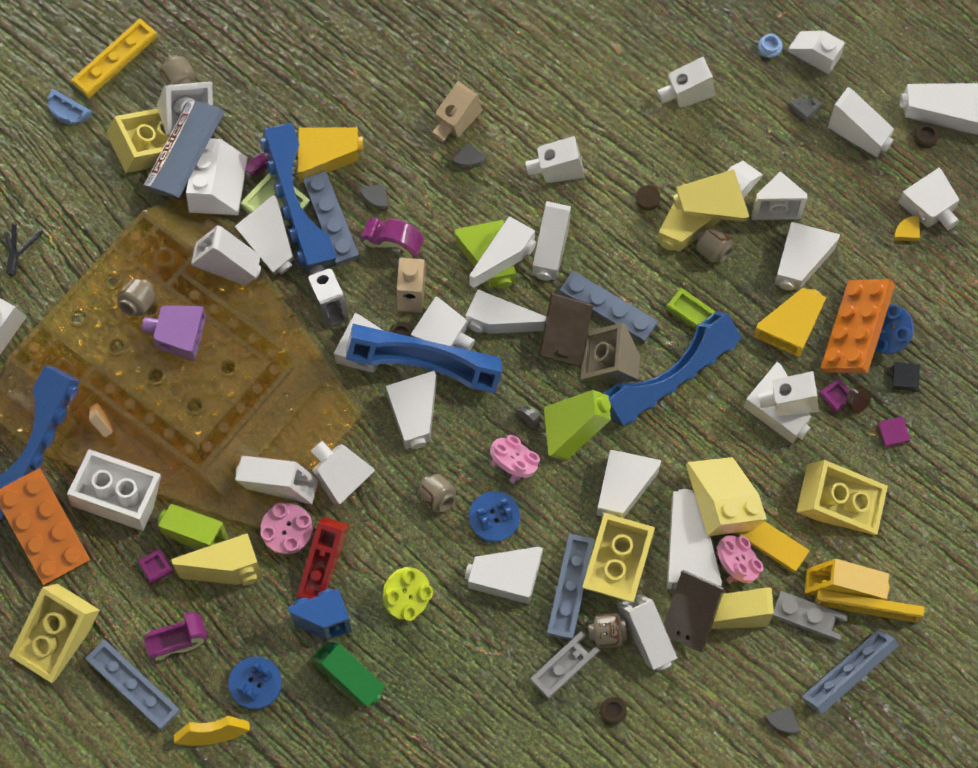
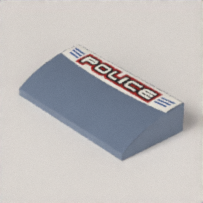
M188 100L143 186L158 195L179 198L225 111L206 103Z

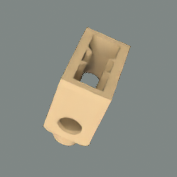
M457 81L435 113L439 124L432 134L442 142L450 133L460 137L482 111L478 95Z
M399 258L397 279L398 312L423 313L426 265L423 259ZM413 294L415 298H406L405 296Z

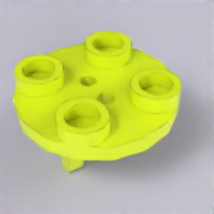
M404 567L396 570L389 576L383 589V603L388 613L392 616L412 621L425 609L429 599L433 596V588L429 585V581L424 573L416 568Z

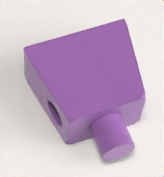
M162 306L158 319L144 317L142 332L154 334L153 340L158 349L195 361L206 320L204 307Z

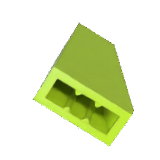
M499 220L454 229L456 245L474 267L504 225V221ZM514 265L488 279L486 282L491 288H507L516 283Z
M591 390L544 407L548 456L564 461L568 460L611 420V404L608 395Z
M170 504L167 510L164 509L158 518V527L162 534L196 551L226 541L229 538L223 522Z

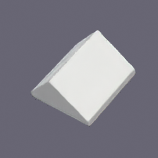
M212 82L164 86L157 103V108L167 135L171 134L188 100L213 106Z
M780 171L756 195L751 220H800L807 201V193Z

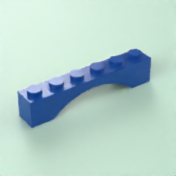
M287 123L264 129L263 136L260 139V146L262 152L268 155L267 168L270 176L274 175L275 193L277 198L282 199L284 205L281 206L284 220H288L291 227L288 230L292 243H296L298 249L296 252L297 262L299 266H303L305 273H308L311 268L317 265H322L324 268L334 266L336 255L329 235L319 229L307 217L295 195L292 168L300 144L293 123Z
M716 311L698 324L688 349L679 361L666 372L643 382H618L603 394L608 395L611 404L610 416L612 421L621 425H628L634 422L638 414L653 408L657 404V400L663 396L675 392L677 386L683 381L693 379L697 375V371L712 365L720 354L734 349L736 343L742 337L729 314Z
M352 324L347 343L346 360L367 365L405 364L422 367L447 375L469 388L494 394L502 373L501 357L357 324Z
M44 366L33 388L35 420L32 434L21 456L8 470L0 475V489L41 467L44 461L42 456L46 448L50 447L54 442V432L58 424L60 425L66 418V408L69 402L73 401L78 394V385L80 383L78 379L56 367ZM0 508V519H7Z

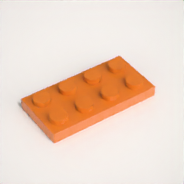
M891 279L848 280L820 367L825 373H868L895 288V283Z
M41 468L0 489V508L43 585L90 560Z

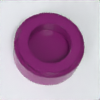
M261 153L254 157L245 169L251 176H257L267 168V161L269 159L264 153Z

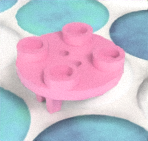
M514 435L496 439L490 447V454L493 458L490 464L493 467L498 464L500 468L512 474L509 481L513 484L516 480L519 481L521 477L527 478L532 476L538 468L540 457L522 445L520 439Z
M291 503L275 504L265 514L260 526L261 537L266 546L275 553L284 555L302 550L310 541L313 532L312 520L307 511L299 505Z
M727 535L719 541L717 546L718 553L715 557L716 561L720 560L726 571L730 574L726 579L729 584L737 581L751 583L758 578L759 573L764 569L763 564L757 559L751 549L750 541L745 536Z

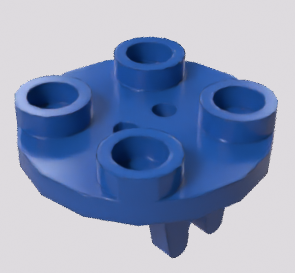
M889 304L875 348L876 352L891 355L899 353L907 347L913 336L914 325L911 316L905 309L895 304Z
M496 491L484 493L476 498L470 507V527L484 542L504 541L511 537L519 528V507L514 499L505 493Z
M249 657L240 661L233 668L229 677V690L233 699L240 706L250 710L261 711L270 706L278 698L282 689V677L278 668L270 660L263 657Z

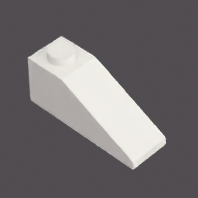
M509 216L469 275L470 286L475 288L522 261L526 253L531 254L536 245L535 230Z
M477 290L467 311L466 320L469 328L475 332L497 334L544 331L546 316Z

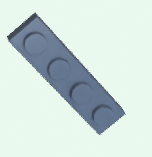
M326 171L304 178L303 183L320 227L330 237L336 255V267L359 259L358 251Z
M572 271L559 291L560 295L593 304L592 314L611 325L624 323L631 337L645 344L658 324L656 319Z
M569 534L547 636L569 641L574 637L584 591L582 587L595 539Z
M878 629L802 696L805 704L822 715L899 646L895 638Z
M105 639L85 658L161 731L181 712L178 707Z

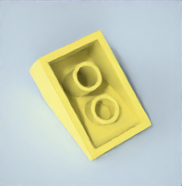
M158 108L115 116L106 132L125 173L144 170L154 166L170 136L165 133Z
M733 457L688 462L686 464L707 536L753 531L766 520L759 494Z
M826 460L809 463L806 467L796 513L816 521L877 535L888 486Z
M604 513L582 588L634 603L655 527Z
M248 533L171 559L180 579L232 585H250L258 580L257 578L262 577Z
M59 584L42 587L9 656L49 682H55L88 635L100 610Z

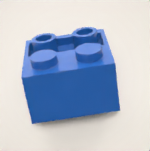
M333 589L324 590L318 594V597L310 600L308 598L298 599L292 603L293 606L288 607L294 626L327 641L352 632L350 619L339 589L335 591Z

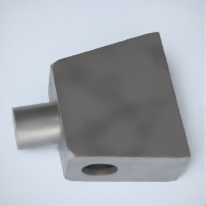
M322 265L311 268L308 281L325 328L329 329L350 321L343 292L332 269L324 270Z

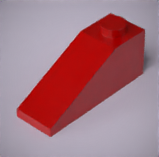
M327 517L318 522L298 589V597L310 600L318 597L320 592L328 589L350 525Z

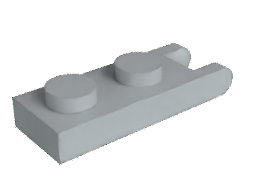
M783 591L779 594L772 618L838 642L841 639V635L832 631L835 620L846 622L848 618L843 613Z
M582 631L530 678L532 684L548 700L600 652V649L596 646L588 653L579 644L586 636Z

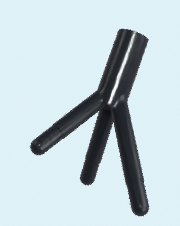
M15 222L12 223L11 238L8 231L4 233L9 249L6 268L7 275H16L19 256L43 234L42 230L35 233L18 250L17 224Z

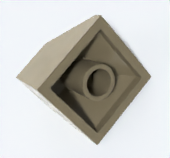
M624 323L588 332L580 380L610 384L638 380L640 355Z

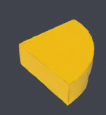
M919 215L904 219L895 231L894 240L919 241Z

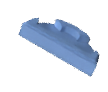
M51 90L48 96L49 108L53 117L59 122L67 125H78L87 121L93 115L91 110L58 91Z

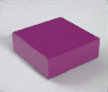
M837 378L819 392V397L836 414L847 405L846 399L850 390L840 378Z
M903 416L878 422L877 426L884 448L910 442Z
M161 548L138 560L151 585L174 572Z

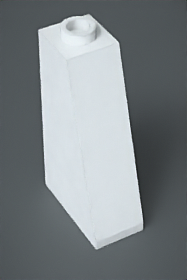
M978 83L907 84L904 93H901L900 107L904 108L906 118L978 135Z
M680 489L678 492L674 491L671 501L666 589H676L682 570L721 587L722 581L711 537L706 534L694 491L689 489Z

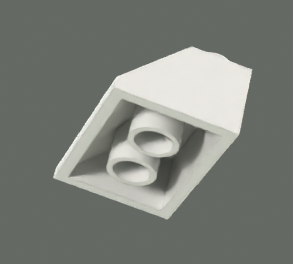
M210 138L189 178L186 191L189 213L239 215L246 173L245 168L248 160L245 155L222 139Z
M88 449L67 495L73 507L143 531L154 508L161 474Z

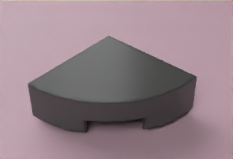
M797 98L789 103L788 108L806 123L822 108L823 103L813 98L812 100Z
M467 143L452 159V164L461 168L477 167L485 163L487 157Z
M385 184L360 187L365 201L377 209L388 210Z
M523 404L516 410V413L531 428L534 429L540 424V413L534 408L528 409L527 405Z
M791 706L765 715L768 724L778 731L786 734H797L801 731Z

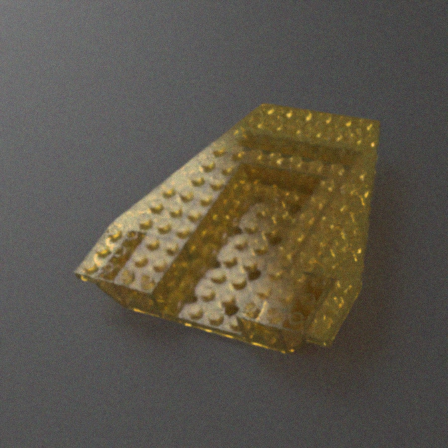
M183 191L179 198L171 197L165 204L162 203L143 210L7 358L0 374V425L27 446L35 420L33 388L44 366L56 367L80 381L78 385L79 391L75 399L69 402L66 408V418L60 425L58 424L54 432V442L50 447L46 448L43 457L79 469L88 449L161 474L157 496L261 531L260 526L265 514L275 504L290 503L292 500L249 490L235 481L236 468L240 464L241 457L249 456L294 461L314 475L312 470L320 461L311 450L319 442L323 441L332 451L360 421L363 414L347 390L344 389L332 368L329 367L306 330L300 325L290 307L287 306L262 266L257 279L244 286L191 265L196 242L217 225L223 227L243 242L234 227L216 214L189 213L187 195ZM113 276L119 278L117 285H106L108 278ZM129 280H147L152 284L156 296L153 305L158 307L155 314L131 317L120 310L117 296ZM162 306L204 307L206 320L196 360L192 361L158 349L153 340L154 334L142 332L144 317L158 319ZM82 313L86 315L83 322H72L76 314ZM114 343H123L124 348L122 351L114 353L110 350ZM227 363H232L236 366L235 370L230 374L222 372V367ZM153 372H161L163 374L162 379L158 382L150 381L149 377ZM199 401L202 403V408L197 412H191L188 410L190 403ZM96 403L102 408L112 427V434L107 437L102 436L89 421L90 407Z

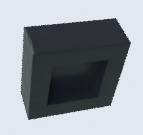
M894 362L892 389L917 392L919 389L920 364Z

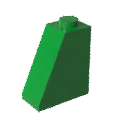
M326 641L309 660L313 666L360 705L365 707L373 706L382 697L381 691L385 686L340 643Z

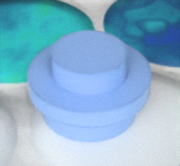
M767 34L760 39L758 50L765 57H776L782 50V42L778 36Z

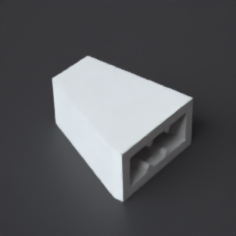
M847 87L834 106L828 128L873 156L878 157L882 150L887 152L894 139L891 136L894 128L858 94Z
M273 195L235 227L254 251L260 255V258L274 275L277 273L282 275L293 266L291 262L294 260L279 202Z
M546 201L532 275L541 280H557L569 231L571 206Z
M791 222L774 284L779 285L784 290L799 291L835 250L840 234Z
M217 225L195 244L191 265L244 286L257 279L261 270L259 265L260 255L221 226Z
M776 362L748 396L744 408L793 444L798 437L802 440L809 432L811 427L808 424L811 415L803 413L779 416L777 415L776 406L760 408L758 393L773 391L772 381L774 379L788 377L782 365Z
M435 371L386 386L387 397L405 449H419L424 447L427 442H430L437 385Z
M610 450L597 515L603 518L604 513L624 518L658 474L661 460Z
M249 456L241 457L240 464L236 468L235 481L246 489L307 504L313 503L319 481L297 462Z
M534 547L475 557L473 565L468 564L465 573V579L468 580V588L529 604L541 563L543 548Z
M638 594L635 596L634 603L623 601L616 606L622 618L627 620L628 630L646 665L653 670H663L671 666V661L677 659V656L653 600Z

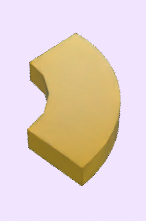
M230 716L215 722H189L174 734V743L189 746L218 744L250 731V725L248 721Z

